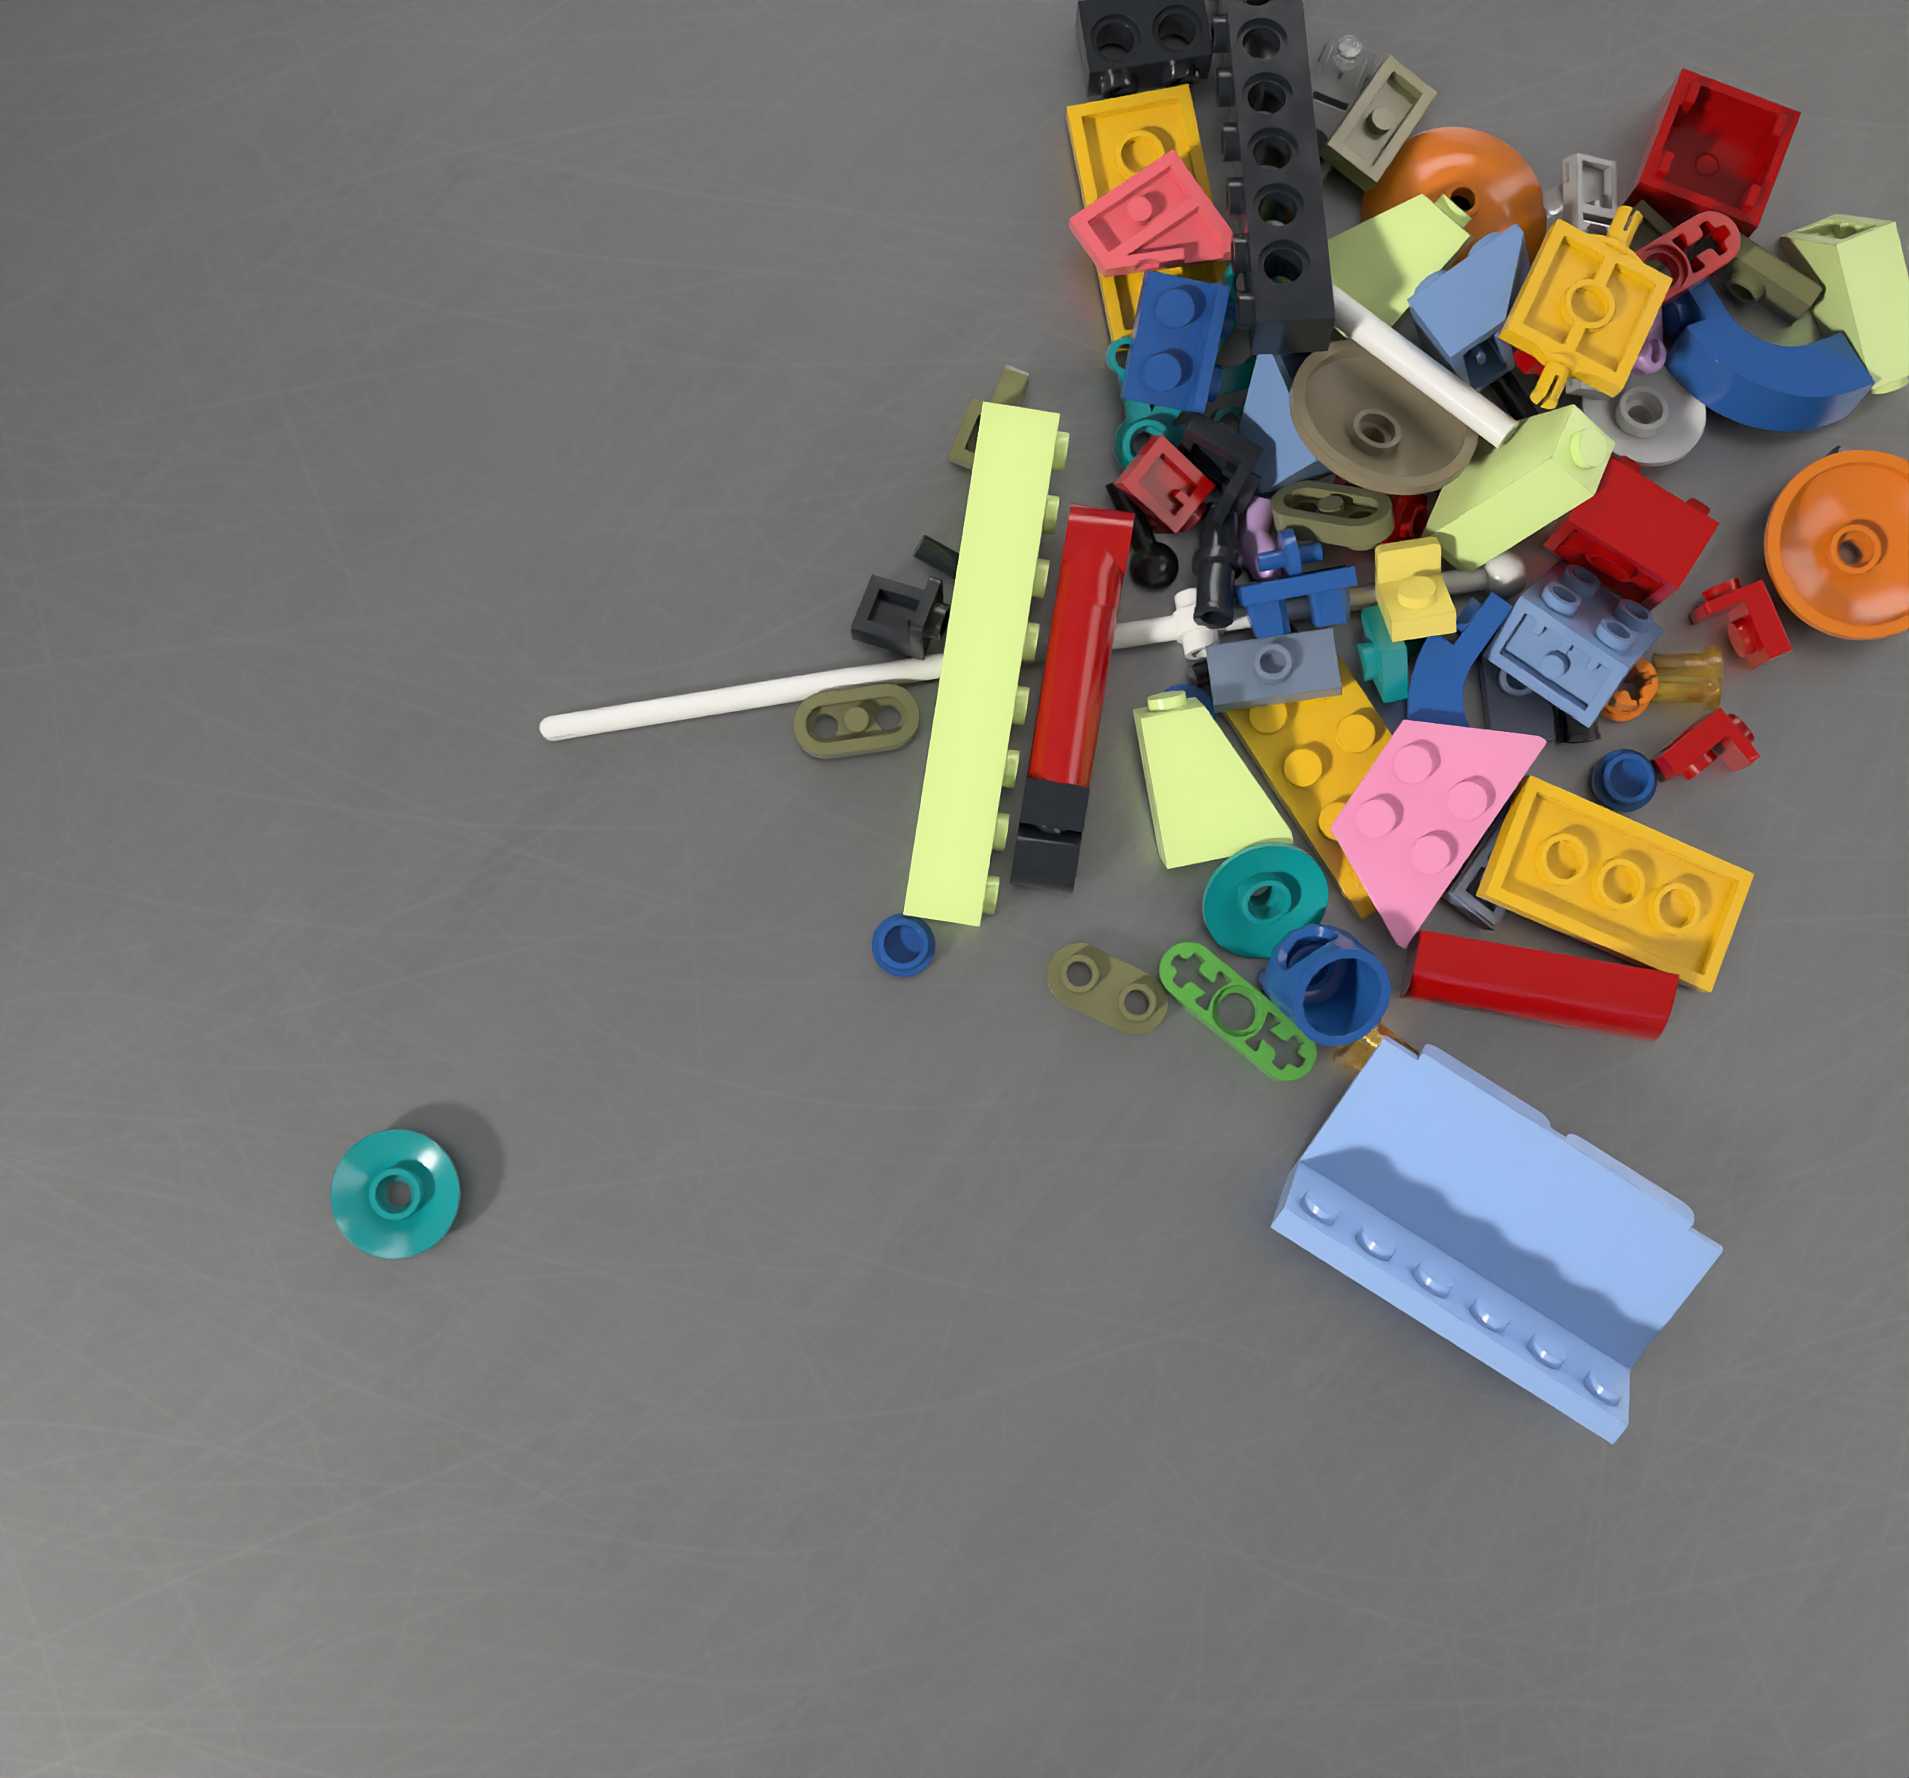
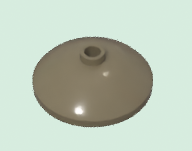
M1353 339L1335 341L1329 344L1328 351L1310 354L1298 369L1291 385L1289 394L1290 415L1293 425L1305 446L1331 472L1361 488L1394 495H1416L1432 492L1450 484L1459 477L1475 452L1478 433Z

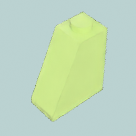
M1420 194L1328 239L1332 283L1396 330L1411 313L1407 299L1414 295L1416 287L1430 274L1439 270L1447 271L1475 239L1464 229L1472 218L1444 194L1435 203L1424 194ZM1276 276V277H1278L1283 283H1290V282H1291V281H1290L1289 279H1287V278L1280 277V276ZM1334 326V328L1338 330L1344 337H1346L1347 339H1351L1349 336H1347L1345 333H1343L1341 330Z
M1834 214L1780 236L1783 250L1790 265L1820 284V287L1823 288L1810 307L1823 339L1841 332L1843 333L1875 381V384L1869 390L1871 394L1888 393L1906 386L1909 382L1907 377L1909 376V275L1896 221Z
M1574 404L1517 420L1519 422L1517 429L1500 449L1478 434L1477 446L1472 458L1459 477L1442 487L1421 538L1437 537L1441 545V556L1457 570L1472 572L1593 497L1616 442Z
M1185 691L1163 692L1149 696L1147 698V707L1133 709L1158 853L1167 869L1230 857L1247 847L1261 843L1294 844L1292 831L1206 707L1196 697L1186 699Z

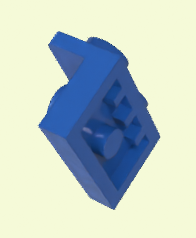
M1150 270L1144 272L1119 398L1202 414L1205 412L1207 402H1215L1222 380V365L1215 364L1220 338L1228 339L1236 312L1235 301L1228 300L1231 285L1219 282L1207 283Z

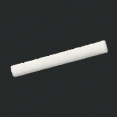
M1332 283L1336 317L1335 327L1496 448L1500 449L1505 445L1517 429L1519 422Z

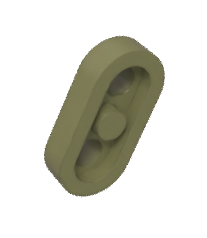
M1311 480L1299 481L1279 489L1271 499L1276 530L1292 528L1296 540L1299 541L1310 540L1364 551L1378 546L1392 534L1395 527L1391 499L1384 493L1364 488Z
M879 684L822 692L809 696L799 705L795 712L793 729L797 741L804 751L817 758L832 759L895 750L905 746L914 738L918 731L920 712L917 701L908 690L896 684ZM882 710H896L901 716L900 723L893 729L881 728L877 724L876 719ZM825 717L832 718L838 723L837 732L830 738H821L814 732L815 724Z
M1087 943L1065 945L1053 955L1049 962L1046 973L1047 984L1052 995L1058 1001L1123 1034L1130 1036L1147 1034L1156 1029L1167 1014V992L1157 978ZM1074 963L1087 965L1091 971L1090 982L1084 986L1073 985L1067 978L1068 967ZM1139 991L1147 997L1148 1008L1145 1013L1134 1015L1127 1011L1124 1000L1129 992Z

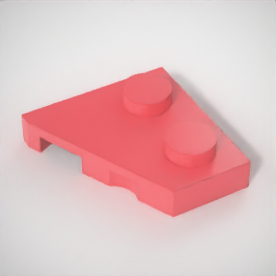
M1174 149L1069 219V229L1104 277L1231 260L1230 246L1231 235L1234 234Z

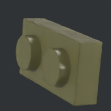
M1389 54L1379 65L1319 152V156L1365 192H1368L1383 175L1438 92Z

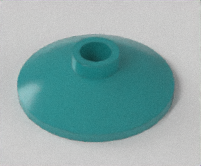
M1285 843L1253 845L1230 856L1213 873L1203 895V918L1211 936L1225 950L1247 958L1270 957L1273 947L1290 930L1310 923L1320 924L1328 904V884L1317 861L1304 850ZM1268 886L1264 893L1256 896L1252 895L1257 889Z
M392 1129L379 1131L355 1143L338 1163L330 1189L331 1209L342 1234L361 1251L384 1259L413 1257L436 1245L451 1228L460 1204V1181L457 1170L449 1155L429 1137L409 1130ZM399 1181L406 1183L411 1190L410 1200L403 1206L394 1204L390 1198L392 1186Z

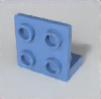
M1558 561L1519 597L1482 656L1590 728L1630 670L1658 641L1664 629L1654 622L1652 614L1644 606L1632 600H1621L1601 587L1597 576L1580 565H1568L1563 561Z

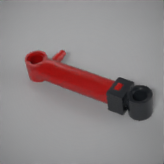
M1074 503L1070 505L1011 870V884L1073 893L1135 513Z

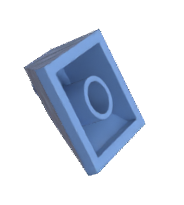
M1331 338L1330 343L1340 341V338ZM1313 352L1257 355L1237 434L1264 448L1252 471L1263 477L1258 486L1261 493L1278 491L1284 486L1295 482L1315 481L1333 474L1305 446L1293 425L1290 415L1289 394L1291 385L1298 369Z

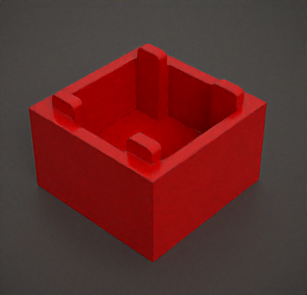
M1682 68L1662 99L1622 206L1634 208L1643 199L1673 228H1676L1697 214L1706 211H1717L1728 216L1736 224L1739 232L1749 238L1760 224L1801 112Z
M1610 456L1595 495L1560 516L1540 549L1568 565L1576 564L1588 569L1597 576L1600 586L1621 599H1628L1639 603L1650 612L1681 587L1720 523L1708 516L1710 508L1696 498H1690L1685 502L1639 474L1642 466L1631 458L1622 456L1619 460H1616Z

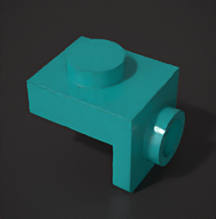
M1379 605L1360 608L1362 643L1356 645V654L1362 678L1364 681H1374L1384 703L1407 699L1409 693L1407 657L1419 654L1427 637L1392 642Z

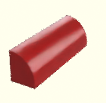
M1421 930L1413 936L1407 947L1400 999L1652 1042L1661 1036L1666 1027L1674 1004L1680 974Z

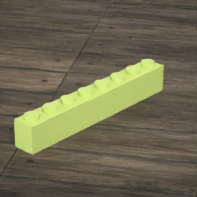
M983 401L903 915L980 927L982 913L992 915L995 913L1000 877L988 875L992 850L1004 852L1010 818L1009 813L998 812L1002 787L1014 788L1020 750L1008 749L1012 723L1024 725L1030 687L1019 686L1018 679L1021 660L1034 662L1040 626L1038 623L1028 622L1031 596L1044 598L1050 560L1038 558L1041 533L1054 535L1060 499L1059 496L1047 494L1051 470L1064 471L1070 435L1067 432L1057 431L1060 413Z

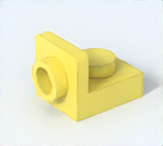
M1431 536L1378 545L1375 548L1376 600L1392 642L1455 633L1456 609L1441 575V545L1438 538Z

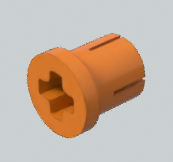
M1641 658L1623 680V683L1633 682L1636 692L1630 695L1625 690L1616 691L1600 714V718L1613 723H1624L1633 720L1645 711L1658 689V677L1652 678L1657 673L1649 661Z

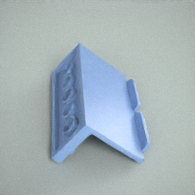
M1387 1035L1382 1038L1288 1174L1271 1224L1272 1229L1611 1444L1616 1442L1629 1425L1630 1369L1723 1252L1721 1245L1692 1228L1694 1213L1680 1199L1575 1134H1568L1565 1137L1550 1128L1549 1120L1541 1112L1441 1049L1426 1044L1418 1056Z

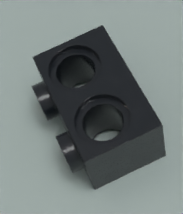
M1204 0L1078 1L1075 29L1087 97L1102 95L1103 98L1110 99L1136 94L1139 89L1157 86L1169 88L1189 84L1191 88L1197 85L1200 80L1208 79L1213 50ZM1168 34H1177L1184 37L1190 45L1186 48L1175 50L1166 47L1160 39ZM1108 43H1117L1125 47L1129 53L1122 58L1112 59L1104 56L1099 51V48Z

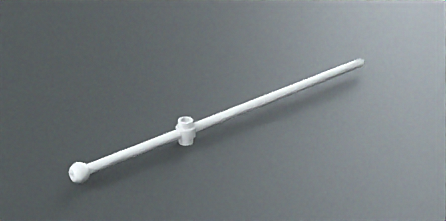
M1513 550L1504 551L1472 572L1457 569L1441 571L1450 596L1485 590L1489 595L1493 592L1502 599H1508L1519 594L1526 585L1524 561ZM1375 582L1348 587L1350 612L1378 605ZM1190 588L1174 596L1176 611L1170 616L1116 624L1112 650L1176 640L1178 643L1183 644L1185 658L1201 660L1207 658L1205 646L1221 644L1220 636L1225 632L1251 627L1246 616L1245 606L1233 605V623L1226 628L1209 629L1206 628L1207 626L1198 625L1193 620L1194 608L1196 607V588ZM1308 595L1285 599L1289 622L1311 618ZM1049 635L1038 637L1034 662L1021 660V665L1046 660ZM944 652L925 655L923 661L912 657L553 715L542 720L539 730L547 740L556 741L803 701L811 695L822 692L879 684L902 685L939 679Z

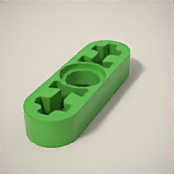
M1195 942L1178 943L1164 953L1158 964L1157 975L1167 994L1269 1078L1280 1082L1300 1079L1311 1071L1317 1057L1315 1042L1309 1040L1272 1001L1203 945ZM1192 955L1197 957L1202 962L1197 972L1210 985L1215 982L1217 974H1220L1228 981L1227 985L1218 989L1211 996L1206 1010L1195 1002L1196 999L1205 994L1201 988L1192 982L1186 983L1181 988L1173 982V978L1177 973L1175 967L1171 965L1173 958L1178 957L1180 960L1186 961ZM1233 993L1246 996L1252 1002L1255 1010L1254 1019L1250 1026L1240 1031L1227 1028L1221 1022L1218 1014L1222 999ZM1267 1014L1277 1021V1025L1267 1030L1271 1035L1282 1042L1292 1037L1299 1041L1300 1045L1296 1049V1054L1302 1061L1298 1067L1289 1063L1280 1069L1272 1063L1277 1053L1263 1039L1259 1040L1255 1051L1245 1043V1040L1261 1030Z

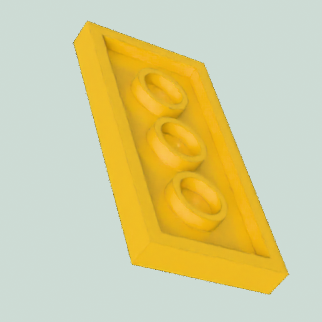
M1189 84L1067 106L1066 119L1084 208L1172 149L1175 150L1213 203ZM1226 261L1155 270V272L1207 283H1222V277L1227 266ZM1097 268L1111 342L1117 338L1131 337L1144 272L1104 277ZM1121 345L1116 352L1129 350V345Z
M1337 652L1342 695L1222 712V714L1359 921L1377 909L1330 827L1384 749L1392 734Z
M1532 775L1523 776L1516 787L1476 896L1639 967L1680 974L1678 983L1697 992H1712L1754 873Z

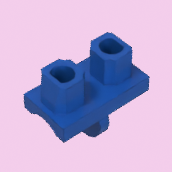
M1289 528L1278 531L1277 550L1256 554L1259 572L1282 568L1283 576L1235 585V604L1245 606L1246 616L1254 637L1261 639L1291 632L1285 599L1308 595L1313 627H1325L1350 622V594L1348 587L1356 586L1358 583L1355 566L1339 565L1302 572L1301 564L1323 560L1322 547L1320 542L1298 545L1293 529Z

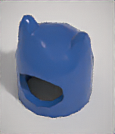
M1310 923L1290 930L1273 947L1267 967L1262 968L1258 972L1260 988L1280 1011L1309 1040L1324 1046H1343L1363 1038L1379 1024L1389 1006L1391 983L1387 968L1349 932L1333 925Z

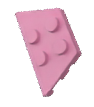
M1403 720L1330 827L1396 944L1404 949L1407 947L1547 743L1545 739L1535 735Z

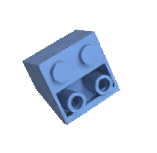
M1517 223L1501 234L1493 232L1484 236L1471 248L1467 258L1447 272L1439 270L1427 276L1416 287L1414 295L1407 299L1420 345L1425 353L1477 392H1480L1516 367L1513 354L1516 352L1517 347L1503 341L1498 336L1530 270L1524 232Z

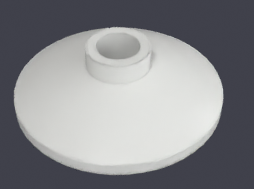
M1664 365L1653 374L1635 375L1630 372L1623 390L1620 391V395L1608 400L1582 396L1580 398V410L1616 442L1611 456L1617 459L1627 456L1644 467L1663 466L1683 458L1698 443L1705 428V404L1688 393L1674 379ZM1630 416L1639 418L1644 424L1636 422Z

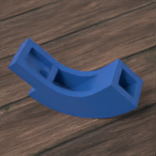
M1705 280L1662 307L1663 330L1669 333L1674 341V345L1666 355L1664 366L1674 379L1695 399L1720 415L1738 423L1764 430L1782 432L1815 429L1847 418L1875 384V381L1842 332L1803 346H1780L1763 341L1744 330L1731 317L1708 280Z
M1491 592L1483 604L1472 597L1456 619L1455 633L1459 635V638L1454 645L1440 635L1427 638L1417 656L1409 680L1407 720L1470 728L1463 706L1465 680L1475 659L1513 608L1511 604Z

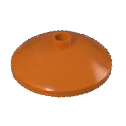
M1434 128L1407 138L1378 182L1368 192L1364 191L1359 224L1420 194H1424L1434 203L1442 194L1446 195L1449 199L1454 196L1465 197L1469 201L1471 209L1464 212L1472 219L1464 229L1475 239L1448 270L1467 258L1471 248L1484 236L1493 232L1501 234L1515 223L1524 232L1531 268L1545 238L1547 226L1546 204L1542 188L1532 168L1515 149L1504 141L1488 133L1471 128Z
M1875 450L1838 452L1821 458L1804 468L1788 482L1776 498L1765 528L1764 555L1767 570L1775 590L1782 601L1796 616L1811 627L1834 637L1857 641L1882 639L1909 629V461ZM1842 544L1849 545L1855 550L1857 554L1855 564L1846 563L1840 557L1839 549Z

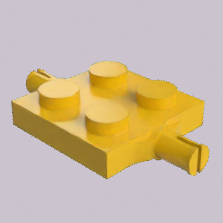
M1620 206L1617 208L1606 236L1585 233L1558 218L1549 228L1498 336L1503 341L1534 356L1544 365L1537 385L1530 395L1531 401L1536 405L1544 398L1540 406L1542 408H1556L1568 378L1580 380L1612 398L1623 390L1673 280L1671 277L1644 264L1629 249L1635 232L1643 220V216L1638 210L1629 217L1633 209L1632 207Z

